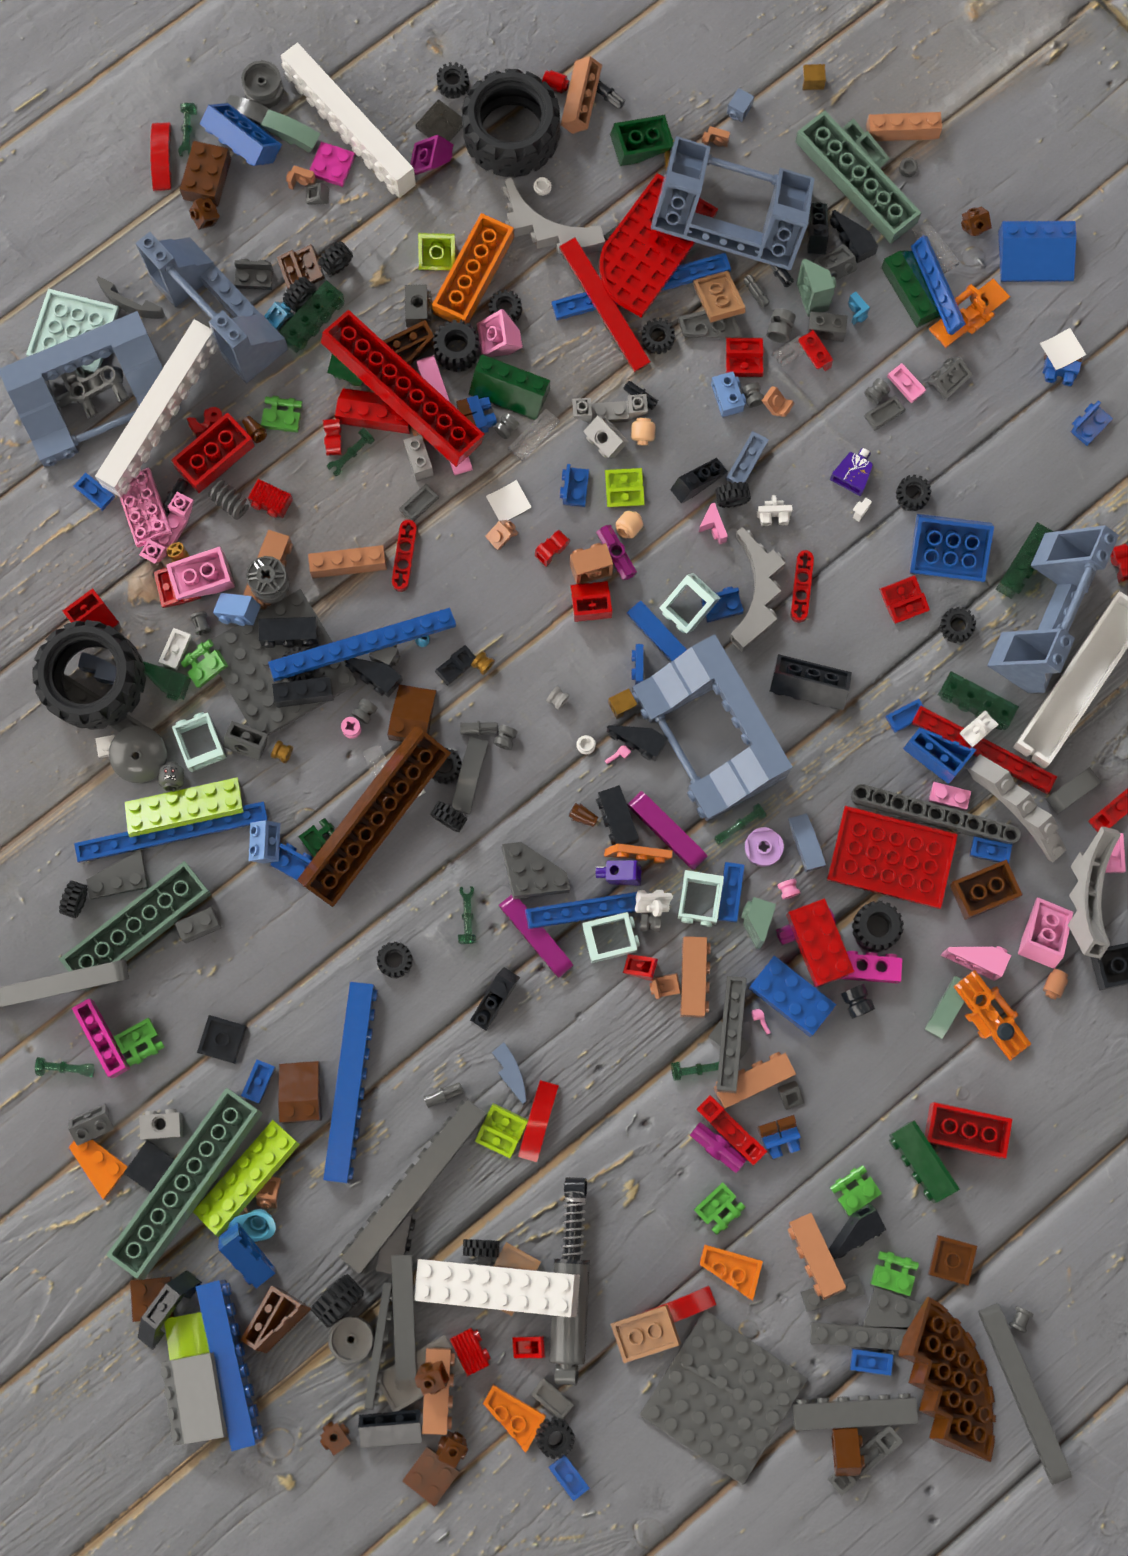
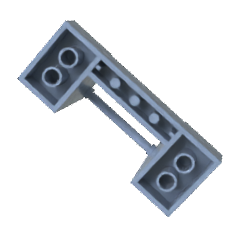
M676 136L651 229L791 271L808 226L815 178L783 168L779 169L778 175L774 174L773 176L712 157L709 154L710 146ZM712 164L772 182L771 184L774 185L773 195L762 233L695 213L707 165Z
M149 232L135 243L152 283L175 307L190 296L211 318L209 324L222 358L246 384L288 350L285 338L259 313L190 237L158 241ZM204 285L234 318H230L224 310L216 313L196 291Z
M138 311L0 368V376L44 467L53 466L64 458H72L76 453H79L76 446L80 442L129 422L136 412H131L77 436H71L48 380H54L64 373H71L83 365H90L97 359L107 358L115 352L140 406L159 376L163 367Z
M1104 525L1044 534L1031 566L1056 583V589L1038 630L1002 632L989 660L988 667L1027 693H1045L1052 674L1060 673L1075 639L1069 634V629L1084 594L1089 591L1097 570L1105 569L1119 537L1117 533Z
M715 634L690 647L653 676L632 687V695L636 703H639L642 708L640 710L641 715L645 720L648 719L650 723L655 721L660 725L691 779V784L688 787L689 791L687 792L688 797L692 802H696L698 806L696 810L701 819L705 818L706 822L786 779L792 769L791 763ZM714 690L716 695L720 694L723 700L721 702L726 712L729 711L731 713L733 725L736 729H740L742 732L741 738L745 745L749 744V747L709 775L700 778V776L696 775L665 721V715Z

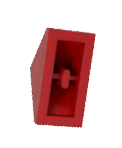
M628 954L623 973L652 981L658 959Z
M544 1335L512 1337L514 1358H545Z

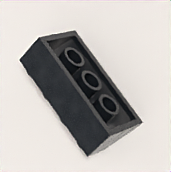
M778 654L769 692H773L776 695L789 696L796 700L809 701L816 705L829 706L832 709L844 710L849 694L852 672Z

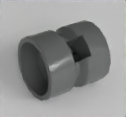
M774 309L766 336L772 341L787 343L790 339L791 328L794 325L796 315L786 309Z

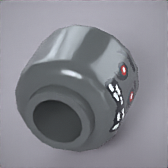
M167 762L166 765L159 769V785L164 790L170 792L177 791L183 786L184 769L178 763Z

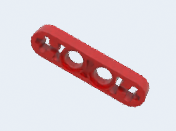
M412 520L403 521L399 528L392 574V586L398 592L405 591L410 582L417 527ZM408 525L413 529L409 531V538L406 537V530L404 529ZM405 542L411 545L408 551H402L400 548ZM401 560H405L408 562V567L400 569L398 563ZM399 573L403 574L402 578L403 582H405L402 583L401 586H398V584L396 583V581L398 582L400 579Z
M803 550L798 554L795 566L790 616L797 623L805 621L809 610L814 556L807 550ZM803 556H807V559L810 560L807 561L806 568H802L803 560L801 559ZM800 573L807 574L808 580L806 582H801L798 579ZM798 591H804L806 593V598L804 600H800L796 597V593ZM798 605H802L801 613L804 614L801 617H797V614L794 613L797 612Z

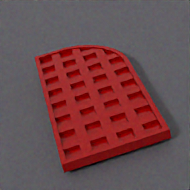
M658 173L604 244L599 262L600 278L609 296L617 304L641 318L696 243L651 229L664 177ZM699 198L695 213L714 218L718 213V208Z

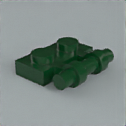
M326 818L319 821L323 827L319 831L313 825L298 836L313 857L316 856L326 843L323 836L326 834L331 836L335 831L333 824L329 823Z

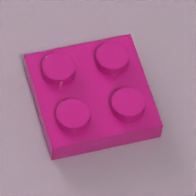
M321 141L310 171L314 172L317 179L343 187L355 159V152Z

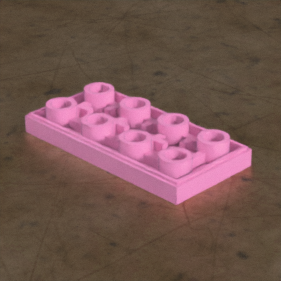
M149 468L143 469L138 477L133 478L129 491L120 497L138 548L144 546L148 539L156 541L172 534L151 470Z

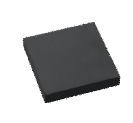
M208 1015L197 1053L235 1064L247 1026Z
M147 1140L124 1171V1174L151 1193L175 1159Z

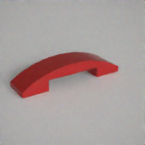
M170 122L152 123L150 159L153 191L171 190Z
M1128 788L1088 820L1097 832L1102 826L1111 828L1128 813Z
M542 1080L539 1081L518 1157L534 1162L538 1161L559 1085Z
M711 1095L696 1109L753 1166L767 1153V1150L752 1138Z
M706 1286L658 1307L668 1304L673 1322L675 1323L715 1306L716 1302L710 1287Z

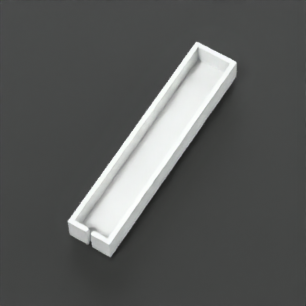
M298 42L281 55V65L285 71V78L295 84L296 90L301 95L304 94L307 97L308 103L318 109L319 115L330 122V127L335 132L338 131L341 134L342 140L352 146L353 152L358 157L361 156L364 159L365 165L376 172V177L381 182L384 181L387 184V188L392 194H396L400 198L416 186L414 168Z
M195 319L193 320L95 475L103 488L119 497H122L123 494L129 491L133 478L138 477L141 471L140 467L143 462L146 463L148 461L150 451L158 445L160 435L168 429L169 421L172 416H176L182 400L185 401L190 393L189 389L192 384L195 385L197 383L199 373L209 363V357L211 354L216 353L218 345L211 328Z
M1119 591L1114 596L1013 746L1015 750L1026 757L1031 755V760L1044 769L1050 765L1128 648L1127 595Z

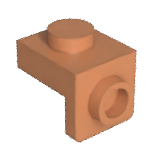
M501 520L485 537L497 550H500L518 532L515 529L516 526L511 521Z
M677 973L653 978L652 983H650V990L652 995L655 994V999L681 993Z

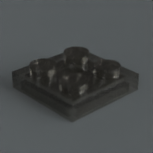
M439 99L415 124L416 129L428 138L440 135L449 142L463 128L462 117Z

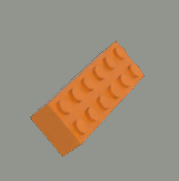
M480 214L432 303L434 315L449 322L456 320L460 323V320H462L465 325L470 322L514 239L513 227L485 214Z

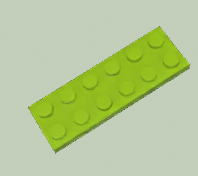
M238 777L125 802L129 837L244 813Z
M272 1120L194 1209L193 1213L219 1237L228 1228L230 1222L244 1210L300 1144L277 1122Z

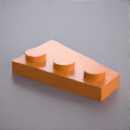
M93 1139L81 1145H76L75 1141H73L69 1149L101 1198L105 1200L124 1175V1171L128 1166Z

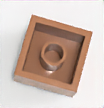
M596 543L589 549H577L570 554V567L576 584L589 583L612 576L613 562L606 543Z

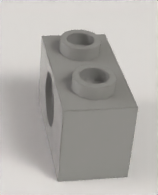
M598 415L583 431L587 435L586 439L591 444H596L599 448L598 451L605 458H615L629 442L603 415ZM604 433H606L608 436V439L605 443L602 440V436Z
M417 435L404 439V446L416 481L434 476L422 436Z
M167 1109L164 1114H157V1111H145V1115H139L140 1140L183 1137V1115L177 1112V1109ZM160 1119H164L166 1122V1126L162 1130L157 1128V1122Z

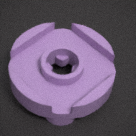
M761 827L755 829L747 837L744 849L746 856L752 864L766 867L773 865L780 859L784 844L779 834L770 828ZM761 842H765V845H769V848L766 849V852H763L761 849H759V846H761L762 844Z

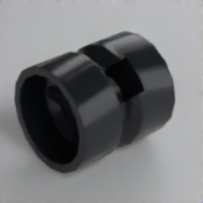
M864 984L841 993L844 1002L850 1004L848 1011L852 1019L875 1010L872 1000L866 999L868 991Z

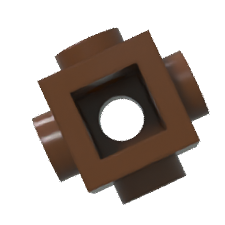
M211 198L196 199L189 210L190 216L198 230L214 226L220 217L217 207L213 204Z
M982 206L971 208L968 212L962 214V229L971 236H978L984 231L992 229L990 213Z
M443 1361L422 1364L415 1376L416 1386L421 1389L423 1395L440 1392L441 1389L446 1388L449 1381Z
M331 1421L322 1428L324 1432L320 1435L322 1438L320 1442L325 1450L329 1449L334 1456L353 1442L348 1435L350 1430L345 1423L341 1424L338 1421L334 1424ZM333 1434L338 1436L337 1440L333 1438Z
M448 1430L447 1435L441 1436L438 1442L437 1460L456 1468L460 1459L463 1460L468 1452L465 1437L459 1432L453 1433Z

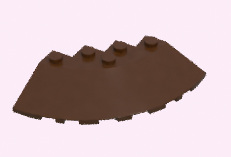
M927 1297L903 1337L898 1356L914 1363L908 1383L924 1390L919 1411L934 1418L929 1438L946 1447L991 1462L995 1444L993 1422H996V1415H993L992 1403H995L992 1386H989L986 1375L987 1367L984 1359L980 1358L975 1347L977 1346L970 1333L966 1332L960 1325L961 1322L954 1318L942 1304Z

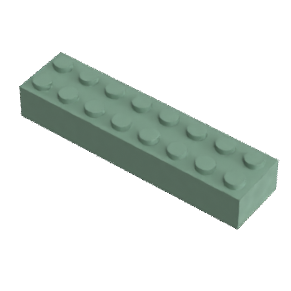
M825 110L797 132V145L890 244L918 223L921 215L919 209Z
M184 861L59 960L68 972L124 959L128 961L212 894ZM93 987L87 988V989H82V990L88 992V991L91 990Z

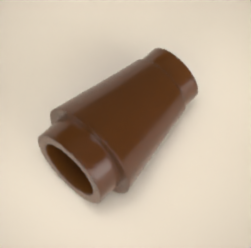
M247 416L242 420L248 435L255 443L265 440L267 433L263 426L251 416Z
M575 803L568 816L572 818V821L594 827L598 820V816L581 803Z

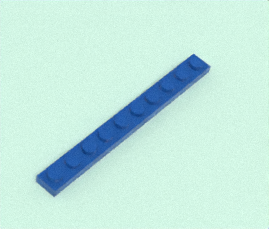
M726 253L680 265L662 291L693 283L695 279L724 271L731 272ZM586 292L551 301L556 321L596 310Z
M449 607L268 662L275 682L456 627V622Z
M265 802L243 806L244 813L139 836L129 837L127 831L74 843L77 862L82 863L245 827L253 822L268 821Z

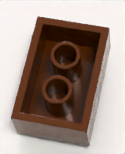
M193 141L179 189L183 200L194 202L199 198H211L213 204L216 207L219 206L232 159L229 148Z
M1007 859L957 879L949 885L965 920L1016 900L1023 895Z

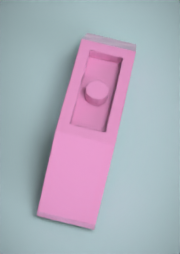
M176 492L168 506L170 513L167 519L172 534L156 541L148 539L139 554L141 557L157 564L167 556V548L177 542L188 523L194 503L193 499Z

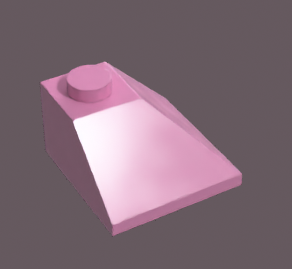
M501 309L477 323L481 355L483 354L488 357L510 355L522 348L520 330L505 310Z

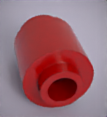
M546 70L542 78V82L545 81L553 91L559 93L567 91L570 81L567 80V75L553 70Z

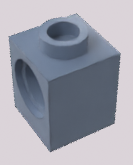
M738 88L728 104L727 114L732 119L743 122L753 106L754 96Z

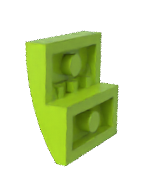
M642 468L605 470L607 507L644 505Z
M493 1103L475 1142L511 1159L528 1119Z
M201 1312L172 1317L166 1320L164 1325L170 1360L210 1352Z

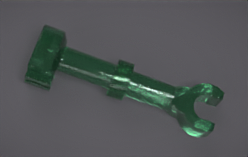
M194 103L181 104L180 111L184 114V120L181 126L183 141L178 149L180 157H183V151L188 150V154L191 151V115L197 114V105Z
M364 427L358 432L361 439L352 447L347 448V452L341 458L327 464L326 467L329 470L332 467H337L336 471L333 472L335 477L341 473L343 465L349 459L355 457L365 444H372L375 441L373 436Z
M760 804L754 805L751 813L742 819L739 818L734 825L715 836L714 839L718 845L740 829H745L746 825L754 819H764L767 815Z
M470 886V893L465 894L463 887H460L459 892L463 898L464 914H462L464 934H458V943L473 944L476 943V936L472 934L473 914L471 913V898L474 895V888Z
M37 1057L35 1062L36 1076H43L45 1070L59 1071L62 1074L66 1072L79 1073L87 1077H94L95 1069H93L94 1064L89 1063L81 1065L67 1064V1062L63 1061L61 1063L46 1062L43 1057Z
M719 1061L704 1065L697 1063L695 1066L684 1068L680 1067V1062L671 1063L674 1081L681 1080V1077L684 1075H702L704 1072L718 1071Z

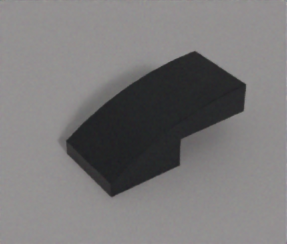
M464 645L453 653L449 660L436 668L435 673L448 686L471 666L476 656Z

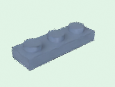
M752 431L726 480L731 483L746 482L769 439Z

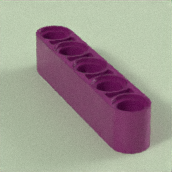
M640 791L627 804L630 810L692 870H695L708 857L644 792Z
M511 894L499 904L501 910L558 978L574 966L543 927L528 929L525 913L527 907L520 899H513Z

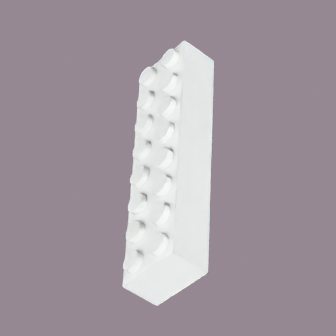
M418 1259L414 1301L576 1317L580 1275Z

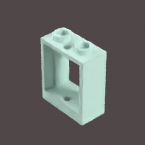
M691 573L682 580L661 605L660 609L667 619L677 624L678 630L687 634L697 627L720 600V597L694 573ZM687 585L707 602L689 624L670 607Z
M198 713L193 716L194 718L180 720L176 722L175 726H172L190 772L226 759L216 729L208 713ZM208 724L217 749L191 759L181 733Z
M685 870L677 919H681V922L693 924V921L701 922L700 925L712 927V924L716 925L724 876ZM688 882L717 886L712 917L684 913Z
M628 912L582 923L591 963L636 953L637 947L640 946L638 936H634L632 928H635L633 917H629ZM624 920L631 946L598 954L592 927Z

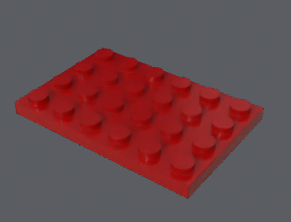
M844 806L827 881L941 909L958 834Z

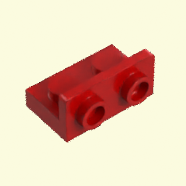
M814 330L798 339L799 344L816 369L823 368L824 371H827L832 367L833 358Z

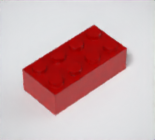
M227 412L171 459V462L186 481L198 493H201L254 448L255 445L248 433Z
M825 898L789 911L786 914L815 988L855 972Z
M933 1102L930 1103L925 1137L932 1145L1006 1159L1013 1119Z

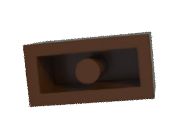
M833 1428L831 1440L835 1476H860L861 1469L865 1467L864 1455H860V1448L863 1445L862 1435H858V1428Z

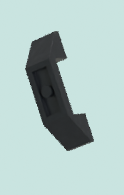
M188 1270L168 1282L141 1317L137 1338L154 1350L165 1334L161 1330L163 1324L182 1298L191 1299L196 1292V1286L201 1285L202 1282Z

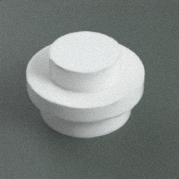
M540 177L534 182V191L538 195H547L551 191L552 185L547 178Z
M584 735L578 739L577 749L580 753L587 755L595 750L596 743L591 736Z

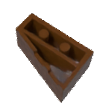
M271 1285L243 1334L241 1341L254 1350L267 1354L311 1310V1307L283 1289Z

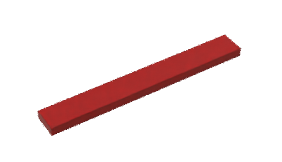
M574 237L560 245L559 249L633 371L636 372L650 364L649 358L614 300L605 290L600 277L577 239Z
M923 706L919 707L912 721L913 725L941 735L946 740L959 742V745L971 748L970 744L960 735V732L964 729L963 727ZM984 738L972 747L977 749L973 756H984L1008 770L1011 776L1046 794L1050 793L1057 779L1056 775Z

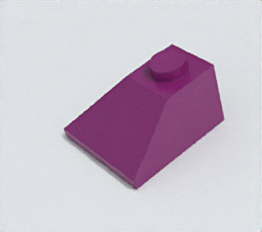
M440 135L416 142L410 165L414 168V175L435 169L451 161L454 144Z

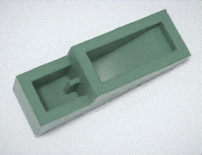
M272 110L267 111L260 125L290 145L294 143L308 153L313 149L320 136L319 132L301 122Z
M854 118L842 127L879 168L890 159L868 130L864 132Z
M957 976L952 978L925 1027L926 1031L943 1039L964 1003L953 987L962 980Z

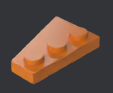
M618 843L606 848L604 857L632 858L638 861L654 860L653 862L665 863L666 860L672 858V850Z
M704 1245L699 1265L753 1301L763 1261Z
M493 1384L483 1404L526 1453L537 1434V1428H540V1424L543 1423L546 1415Z

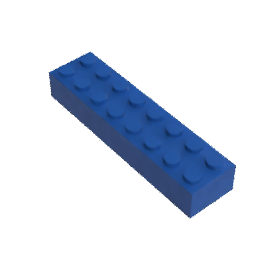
M226 1279L196 1286L210 1353L214 1352L224 1420L231 1451L256 1445L261 1442L263 1430L261 1424L258 1425L256 1419L259 1416L257 1405H253L252 1401L254 1389L253 1385L249 1384L247 1378L250 1375L248 1364H244L243 1360L245 1348L243 1343L239 1342L238 1335H241L239 1323H235L234 1319L236 1307L230 1301L229 1295H232L231 1285L226 1283Z

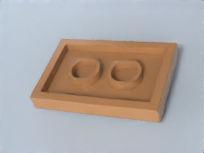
M728 271L693 280V286L710 322L746 313L745 305Z
M506 1242L493 1266L537 1271L541 1261ZM502 1310L503 1312L509 1314L510 1316H512V1315L514 1314V1312H515V1311Z
M668 1304L611 1323L624 1363L681 1344Z

